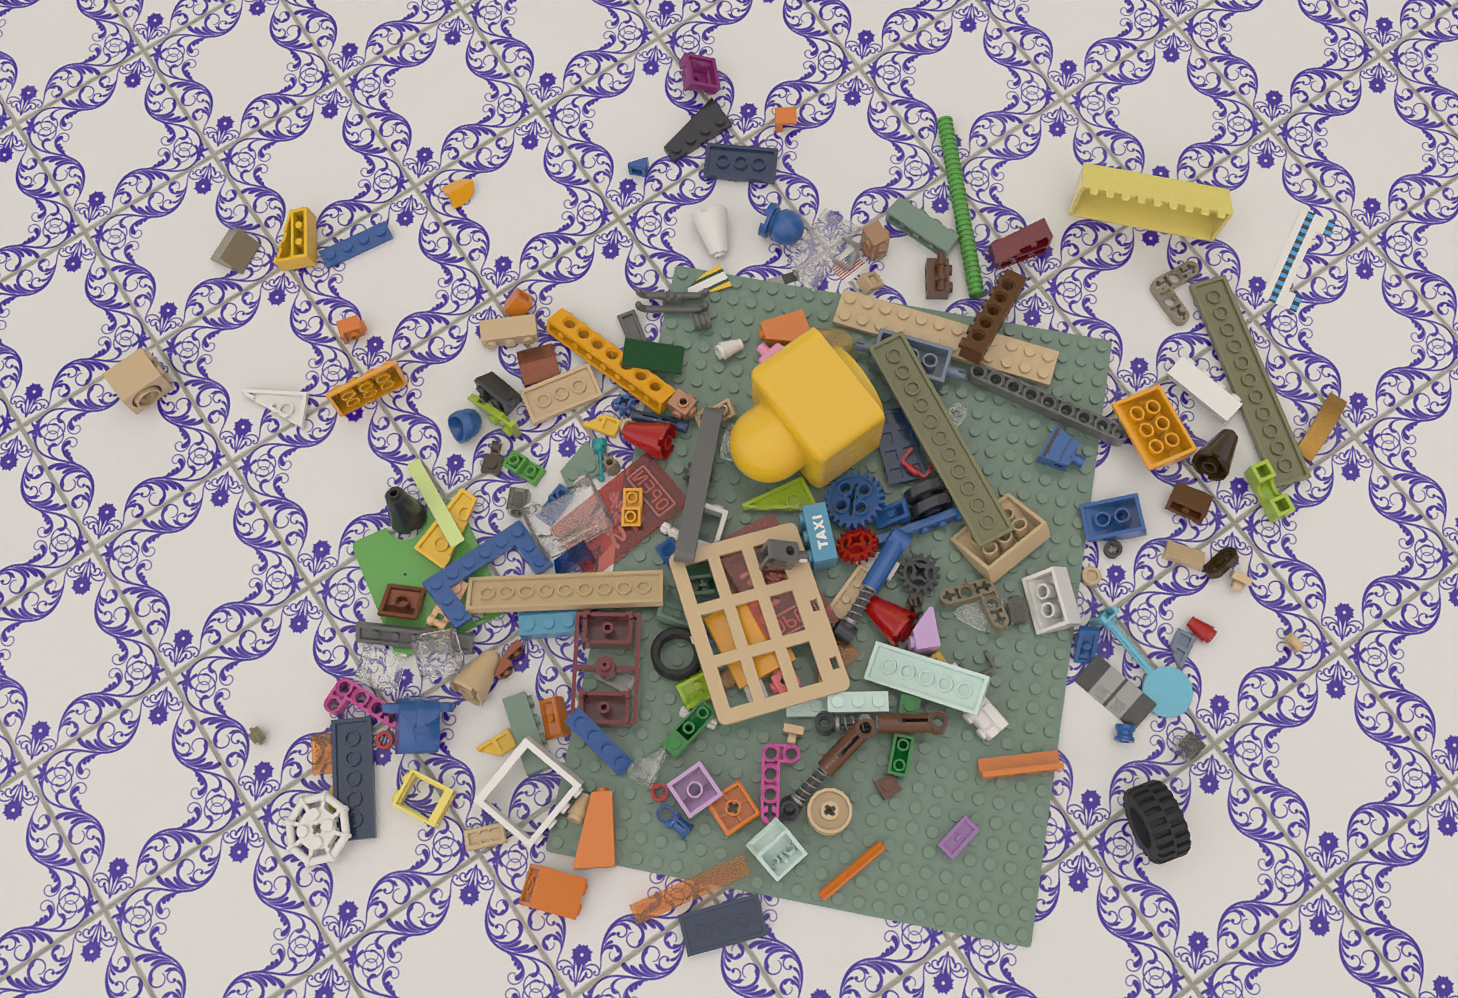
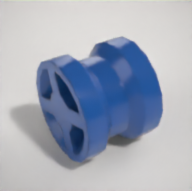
M1115 724L1117 734L1114 736V741L1135 743L1133 732L1136 731V726Z

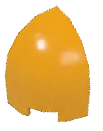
M460 179L441 189L445 196L448 195L451 206L456 209L470 200L474 191V183L471 179Z

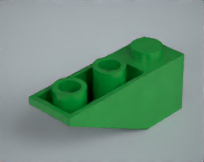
M702 699L661 743L662 748L677 760L715 717V710Z

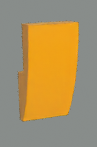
M623 488L621 526H641L643 488Z

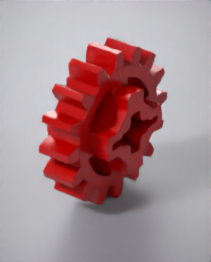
M862 526L858 531H856L855 527H853V531L846 529L847 533H841V539L836 540V550L839 558H843L845 563L850 560L851 565L855 562L861 565L863 560L869 562L868 557L874 558V552H878L877 546H879L876 534L871 533V529L864 531Z

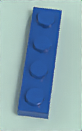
M383 221L319 251L326 268L329 269L394 238L386 222Z
M579 707L564 722L617 775L621 776L634 762Z

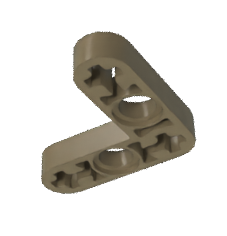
M1187 261L1156 278L1150 286L1151 294L1176 326L1186 324L1190 314L1173 290L1196 277L1199 272V266L1193 261ZM1187 268L1193 270V272L1189 271L1183 275ZM1170 276H1177L1179 278V282H1172L1170 280ZM1164 282L1166 283V285H1164L1162 289L1155 288L1156 286L1163 285ZM1165 299H1172L1174 301V305L1168 306L1165 303ZM1177 315H1179V316L1183 315L1184 317H1183V319H1182V318H1179V319H1178V318H1177Z
M983 578L945 588L940 592L939 603L942 607L953 608L980 601L990 627L996 632H1003L1007 629L1009 617L994 583L989 579ZM984 586L985 588H988V591H985V589H981V587ZM969 590L972 593V595L970 597H964L961 594V591ZM945 596H948V598H952L951 601H948V599H944ZM993 601L998 607L991 609L987 606V602ZM997 617L999 621H1003L1002 625H1000L999 622L996 623Z

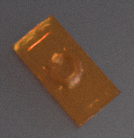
M331 733L311 735L312 775L332 774Z

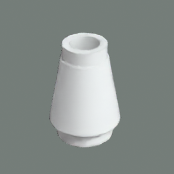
M739 338L718 342V345H715L714 348L717 357L720 360H726L744 349V345Z

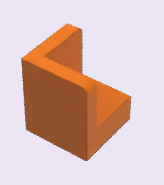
M796 107L775 108V133L782 132L783 125L797 124Z
M516 287L504 303V313L511 317L525 315L532 307V296Z

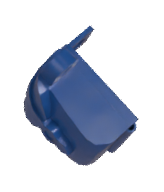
M404 696V698L397 699L396 703H382L383 713H396L395 754L438 752L440 746V713L453 712L454 703L440 702L438 698H426L425 696Z

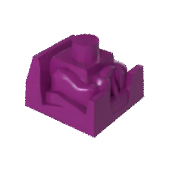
M685 52L679 60V67L683 69L681 74L684 91H706V95L709 96L721 90L715 58Z

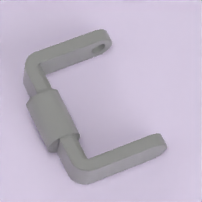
M842 236V241L853 246L854 251L851 253L848 265L836 258H833L832 262L844 270H849L856 263L860 245L852 239Z

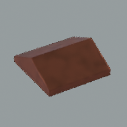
M552 343L516 352L525 387L560 374Z
M388 583L377 615L416 621L423 611L426 589Z

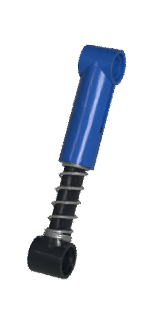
M894 526L888 534L884 546L861 583L863 589L859 590L860 594L858 597H855L856 601L854 604H851L852 608L847 611V616H844L843 619L840 618L832 629L834 637L847 646L854 639L858 631L856 628L860 616H863L862 612L864 609H867L866 605L868 602H871L869 600L872 595L874 596V593H879L900 555L905 551L912 539V536L898 527Z

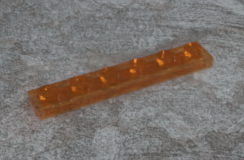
M743 854L629 906L638 925L750 875L751 872Z

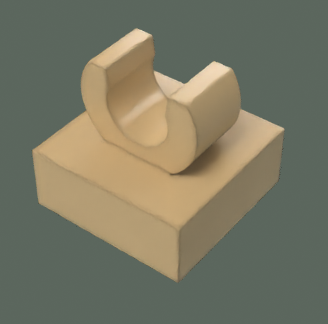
M1233 569L1229 574L1230 577L1234 578L1230 588L1238 592L1241 590L1243 583L1250 586L1253 581L1252 578Z
M784 723L783 734L788 735L787 744L795 745L796 737L802 738L804 727Z

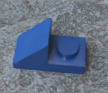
M903 498L882 507L883 514L877 513L879 519H875L876 528L883 530L895 524L905 526L911 517L907 499Z
M1079 625L1078 633L1074 634V663L1089 664L1093 660L1100 636L1099 627Z

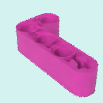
M347 678L340 679L324 701V709L332 715H342L350 703H353L390 728L395 729V722L387 717L389 713L381 711L379 714H375V708L386 702ZM350 684V690L347 693H343V687ZM366 694V701L359 703V697ZM335 701H338V702H339L338 708L335 709V710H332V709H331L332 703L335 702ZM390 713L392 716L396 717V713Z
M767 744L762 750L761 821L765 825H768L771 821L764 817V814L768 813V806L764 807V804H776V807L772 806V814L779 818L780 765H794L799 761L801 753L796 745ZM773 749L776 751L777 756L774 759H768L765 752ZM788 750H794L797 753V757L790 760L786 757L785 753ZM767 770H774L776 777L772 780L765 777ZM767 790H773L776 793V797L773 800H767L764 793Z

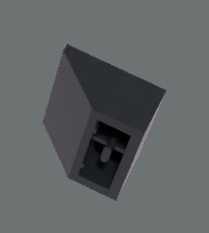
M493 371L474 380L476 384L475 389L480 393L479 397L486 403L488 401L492 403L493 407L503 412L506 416L522 402L521 395Z

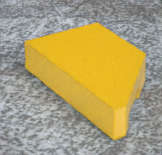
M603 414L596 419L584 422L583 427L615 439L622 420Z

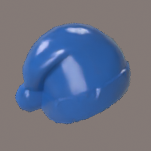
M474 409L458 410L448 417V426L455 440L462 444L468 442L479 433L482 427V419Z

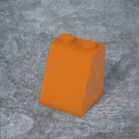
M530 864L518 904L576 920L582 909V904H580L582 896L587 891V879L541 865Z

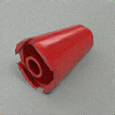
M628 422L623 426L621 435L628 443L663 461L670 457L675 445L672 444V439H676L677 431L675 425L671 423Z
M876 595L871 597L869 600L871 602H868L866 605L867 609H864V612L891 645L898 647L897 643L899 641L905 642L916 626L914 623L915 618L919 620V615Z

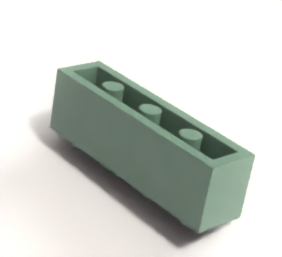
M899 196L886 213L885 220L936 255L939 252H943L944 258H946L957 245L959 235L953 229H948L938 219H933L923 209L915 207L908 199H903Z
M523 691L502 699L517 747L529 735L545 748L544 745L547 744L544 732L540 733L538 726L541 725L538 714L533 713L532 707L535 704L532 696H528ZM527 749L521 756L528 777L552 769L530 749Z

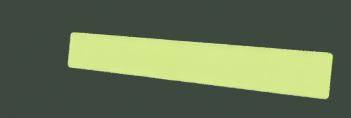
M420 459L407 465L408 471L451 548L464 541V537Z

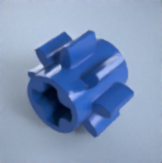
M619 393L618 399H613L616 405L614 411H619L620 417L623 414L631 416L630 412L636 409V406L633 405L636 402L635 398L630 399L629 393L626 395Z

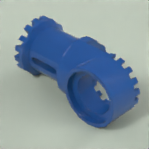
M662 804L656 810L657 819L669 829L672 828L680 834L682 840L686 838L689 834L688 832L695 826L685 821L681 814L669 804ZM662 808L670 809L671 816L669 819L665 820L660 817L659 812Z

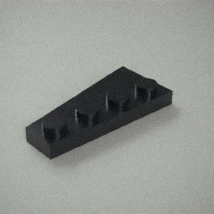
M711 98L664 146V151L673 163H676L731 128L732 122L714 99Z

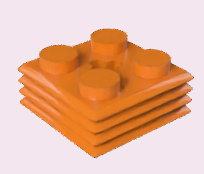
M740 780L721 791L723 796L707 806L727 837L761 815V812ZM731 803L739 806L735 814L734 812H728L730 809L729 804Z

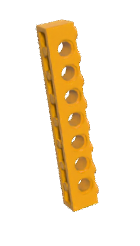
M561 308L547 319V333L659 415L668 408L667 402L676 392L671 385L666 384L649 370L622 366L623 351L565 309Z

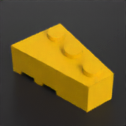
M308 207L291 209L283 229L285 232L283 239L278 245L277 257H274L273 263L282 271L317 266L316 216Z

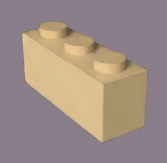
M535 314L479 321L481 342L484 348L496 349L499 346L513 347L516 344L524 343L530 345L539 342Z

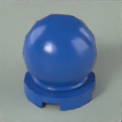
M771 202L764 213L767 215L764 224L760 223L758 235L763 238H767L770 235L773 241L779 245L795 244L804 233V222L801 216L794 210H780L779 204Z

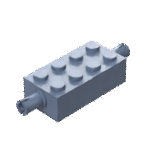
M880 328L876 342L870 343L857 339L854 350L870 354L868 347L897 332ZM905 335L935 389H942L944 379L947 376L964 381L967 369L955 367L949 363L953 348ZM871 356L868 370L881 373Z

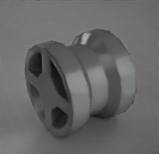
M704 311L700 315L697 313L693 314L697 332L702 331L704 328H712L708 311Z

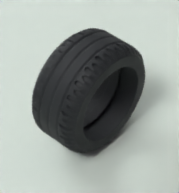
M671 627L663 630L654 639L651 645L650 656L655 670L662 677L672 681H681L699 670L701 665L695 646L690 639V630L683 627ZM672 639L686 640L693 647V660L682 669H670L660 659L661 648Z

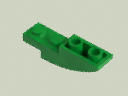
M901 694L898 713H919L921 698ZM893 733L887 768L888 774L907 778L915 733Z

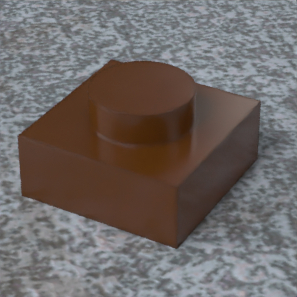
M887 774L874 781L883 800L902 790L892 774Z

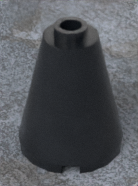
M392 487L386 492L385 499L388 518L393 530L405 535L412 534L411 532L416 529L417 531L420 530L427 519L424 505L401 487Z

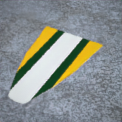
M718 264L699 277L688 288V292H701L704 288L714 292L732 285L723 268Z

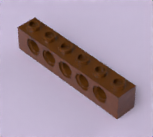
M1006 269L1003 275H999L996 281L997 286H993L989 292V300H984L981 306L983 310L977 312L973 320L975 322L974 325H969L966 331L967 337H962L958 345L961 348L958 356L977 365L981 363L1021 294L1027 277L1010 269Z

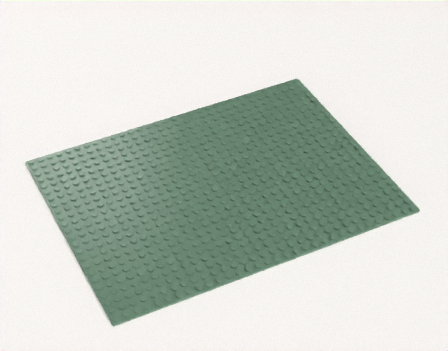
M676 266L670 292H688V288L707 271ZM726 274L732 286L709 292V295L704 299H682V306H700L705 301L709 303L707 311L712 323L711 329L704 328L702 331L697 332L693 319V314L696 313H665L658 343L684 347L682 374L653 370L652 373L657 375L666 384L671 385L673 389L677 390L679 388L683 392H689L695 396L697 411L705 406H714L727 398H730L733 402L738 416L721 424L712 469L715 471V475L712 476L714 482L710 483L706 503L720 505L725 510H728L720 541L786 523L796 525L802 541L804 530H800L798 523L801 511L743 510L741 504L801 476L815 502L820 503L826 501L823 497L824 494H828L825 488H832L831 484L828 483L822 488L813 487L800 471L779 482L763 483L755 481L744 475L737 468L729 448L730 434L735 422L752 407L751 372L753 368L758 366V360L761 357L756 349L764 342V340H760L758 335L760 322L803 309L809 328L815 327L830 346L836 345L846 351L864 371L881 400L883 411L900 406L882 374L868 370L871 354L854 350L857 339L874 343L877 337L833 325V319L842 294ZM898 304L966 325H974L975 323L973 321L975 317ZM1007 322L1003 323L997 334L1059 351L1049 388L1024 380L1021 381L1102 415L1112 346L1111 341ZM740 338L744 349L726 360H720L717 357L714 347L718 345V342ZM950 359L949 363L952 366L967 369L964 381L947 376L944 379L942 389L935 390L998 500L1006 493H1010L1046 521L1051 537L994 582L1009 617L1008 627L1003 632H996L990 627L980 601L953 608H944L939 603L940 592L943 589L985 578L950 540V538L966 526L964 521L956 522L955 520L949 522V525L944 528H933L931 532L925 535H920V533L914 535L897 562L900 564L901 562L906 563L905 557L908 556L912 559L913 553L917 557L920 556V553H923L924 558L930 555L931 562L933 560L937 561L935 567H940V571L937 573L941 577L935 580L939 584L933 586L934 590L932 592L927 589L926 595H923L922 591L919 592L918 595H922L924 601L921 605L923 612L919 616V620L915 618L914 623L917 625L927 609L933 606L941 644L938 651H940L948 664L956 663L958 665L962 663L965 669L977 673L985 669L988 670L991 666L983 651L987 650L996 669L989 674L991 679L985 697L1009 724L990 741L987 739L983 740L977 734L976 726L973 723L969 724L963 718V711L921 698L919 713H931L935 710L945 712L948 716L947 730L938 736L931 733H915L908 776L906 778L894 775L902 789L901 791L883 800L874 784V781L888 774L887 768L893 733L878 734L876 730L875 735L867 739L833 777H826L824 779L825 782L819 785V789L813 791L814 795L817 791L824 788H835L842 791L849 798L852 805V817L848 826L841 833L834 836H824L815 832L809 825L806 809L813 795H810L808 801H805L796 819L791 821L785 820L779 813L778 819L791 832L808 854L778 882L745 846L767 826L761 821V815L727 837L708 807L689 819L669 789V796L663 802L654 801L650 790L656 783L666 785L700 761L720 791L735 781L740 780L761 812L762 750L767 744H787L788 735L783 734L784 723L802 726L804 731L802 738L796 737L795 745L800 749L801 753L799 761L794 765H780V808L782 798L796 792L799 786L801 787L805 783L804 780L807 781L810 774L812 775L816 771L815 768H819L818 762L844 735V730L840 732L835 731V733L829 736H821L815 729V717L786 718L785 708L730 725H721L717 722L716 728L713 730L705 727L690 747L675 760L662 748L661 743L684 719L679 716L681 707L685 705L675 686V683L679 681L668 680L655 670L650 651L651 645L659 633L667 628L676 626L655 619L658 606L599 608L598 612L626 613V611H633V613H641L637 725L631 728H600L634 762L619 776L572 731L564 765L584 781L581 785L583 793L591 796V792H596V788H609V791H613L616 866L1022 947H1030L1054 772L980 780L977 759L1058 749L1074 627L1037 635L1022 578L1053 566L1066 567L1077 603L1086 540L1079 505L1091 502L1099 440L972 385L968 381V374L972 365ZM973 372L977 377L982 376L979 372ZM991 380L993 384H999L997 380ZM1008 387L1011 392H1016L1014 387ZM1029 394L1026 395V397H1027L1028 399H1030V400H1033V399H1034V397H1033L1032 395H1029ZM1043 402L1046 407H1052L1050 403ZM644 405V412L659 415L647 405ZM668 408L660 414L666 417L669 415L673 416ZM1061 410L1064 415H1069L1068 411ZM694 416L692 418L689 417L687 420L689 421L687 433L677 431L676 439H672V444L675 446L667 460H658L635 447L629 474L643 463L649 468V461L654 459L650 463L651 468L649 470L676 500L678 505L658 520L643 502L645 521L641 526H638V532H635L631 526H622L627 538L624 542H621L619 539L616 540L620 544V549H615L613 572L663 570L664 588L666 585L671 588L670 592L677 598H679L672 572L654 548L669 538L668 534L665 535L660 531V527L664 522L669 523L672 528L680 529L688 489L685 485L686 480L682 478V475L685 474L683 468H688V462L693 464L700 430ZM1079 417L1081 422L1087 423L1085 418ZM1055 425L1080 443L1076 453L1086 458L1081 468L1070 463L1066 471H1061L1036 462ZM916 437L919 450L922 456V460L924 463V467L927 472L929 468L932 466V463L930 462L918 438ZM878 448L844 472L847 476H849L850 470H852L854 475H856L858 470H860L862 476L865 472H868L869 477L874 475L875 481L879 480L880 487L882 486L884 489L883 493L886 499L883 501L885 506L903 499V493L912 486L925 480L939 477L935 469H933L924 480L921 479L889 487ZM627 483L626 488H632V487ZM849 488L845 489V490L843 491V493L849 492L850 489H849ZM863 491L862 495L868 494L869 491ZM953 503V505H952L951 507H949L948 509H946L945 511H947V510H949V509H952V508H955L956 506H955L954 503ZM842 506L839 510L843 511L847 506ZM861 508L858 510V512L862 513L866 510V508ZM704 512L699 540L708 543L713 542L719 517ZM911 515L906 525L917 521L913 520V517ZM873 518V525H870L868 522L865 523L866 529L864 531L871 529V533H875L877 538L878 535L891 531L894 526L900 528L904 525L895 524L883 530H878ZM829 520L836 548V540L841 539V533H847V526L845 525L841 529L839 524L835 526L832 522L833 520ZM759 547L754 548V550H756L755 554L758 553L757 550L759 549ZM742 551L720 557L731 594L754 589L747 585L750 576L745 577V579L739 578L741 574L748 572L744 559H738L741 556L743 558ZM838 553L835 568L812 571L825 611L858 567L856 562L851 565L850 560L845 563L843 558H839ZM732 561H734L733 563L736 565L731 566L728 563H732ZM899 566L890 582L886 580L879 593H874V596L876 595L907 609L906 601L910 595L908 593L909 588H902L904 581H898L899 577L902 576L898 574V570L903 569ZM909 568L906 571L907 578L911 575ZM779 570L783 575H786L785 570ZM929 571V573H928V577L930 578V579H929L930 581H931V579H932V572H931V571ZM764 572L763 578L765 584H767V582L771 581L766 578L767 574ZM916 572L915 575H916V576H919V575L922 576L923 573H922V572H920V573ZM984 586L981 587V589H985V591H988V588H985ZM969 590L961 591V594L964 597H970L972 595V593ZM945 596L944 599H948V601H951L952 598H948V596ZM719 597L696 599L697 604L718 599ZM772 597L771 602H773L772 600H779V598L775 599V597ZM792 599L773 606L775 614L795 604V600ZM993 601L987 602V606L991 609L998 607ZM1020 607L1023 620L1020 619L1019 614L1015 615L1014 620L1011 621L1014 615L1009 613L1010 608ZM1013 609L1011 613H1019V609ZM826 611L831 628L833 629L838 619ZM863 611V616L859 617L856 626L858 631L848 646L835 638L850 681L848 689L844 692L888 691V713H898L901 694H910L863 679L876 641L891 645ZM709 615L701 616L702 620L708 617ZM997 617L996 623L999 622L1000 625H1002L1003 621H999ZM635 620L633 651L627 649H590L587 665H595L600 657L608 656L614 660L616 666H635L637 620ZM708 634V635H707V636H708V640H712V639H713L712 636H711V634ZM672 639L666 642L660 651L662 663L666 667L675 670L688 666L694 656L692 645L683 639ZM907 640L897 643L899 645L897 648L908 651ZM809 642L790 647L796 657L792 666L801 682L800 688L818 683L817 665ZM716 645L711 646L713 656L721 654ZM928 654V655H923V656L930 657V656H932L933 654ZM836 657L831 659L832 668L837 669L839 666ZM727 665L719 667V673L727 670ZM585 672L582 683L583 690L619 692L594 679L595 672ZM773 675L762 679L768 697L774 696L769 686L772 683L770 680ZM737 684L731 690L727 689L725 691L730 708L749 703L744 689L739 690ZM633 687V689H632V691H631V695H632L631 720H633L634 687ZM706 700L705 702L714 709L712 701ZM848 713L846 717L851 715L858 717L861 714H869L875 717L878 713ZM938 719L932 721L935 726L943 725L942 721ZM823 720L820 722V725L828 727L830 722ZM769 749L765 752V755L768 759H774L777 753L775 750ZM788 750L785 753L786 757L790 760L797 757V753L794 750ZM771 769L767 770L765 777L772 780L776 777V772ZM561 777L555 807L573 787L563 777ZM659 787L658 790L654 791V794H657V798L665 795V791L663 792L664 788ZM767 790L764 796L767 800H773L776 797V793L773 790ZM573 796L568 801L571 805L565 813L559 812L555 817L558 821L549 831L546 844L548 852L571 857L576 856L584 821L582 825H579L567 819V812L577 799ZM669 804L681 814L685 821L690 825H695L688 832L689 834L684 840L681 839V835L674 829H669L657 819L656 810L659 806ZM729 804L730 809L728 812L737 813L739 806L737 804ZM764 804V807L768 806V813L764 814V817H767L768 821H772V817H776V815L772 814V806L776 807V804ZM792 804L784 807L789 812L795 810ZM662 808L659 815L662 819L666 820L670 818L671 811L668 808ZM826 809L825 815L830 814L832 816V810ZM966 815L980 831L951 860L937 845L961 818ZM876 842H882L886 848L885 851L827 900L824 901L819 896L818 892Z

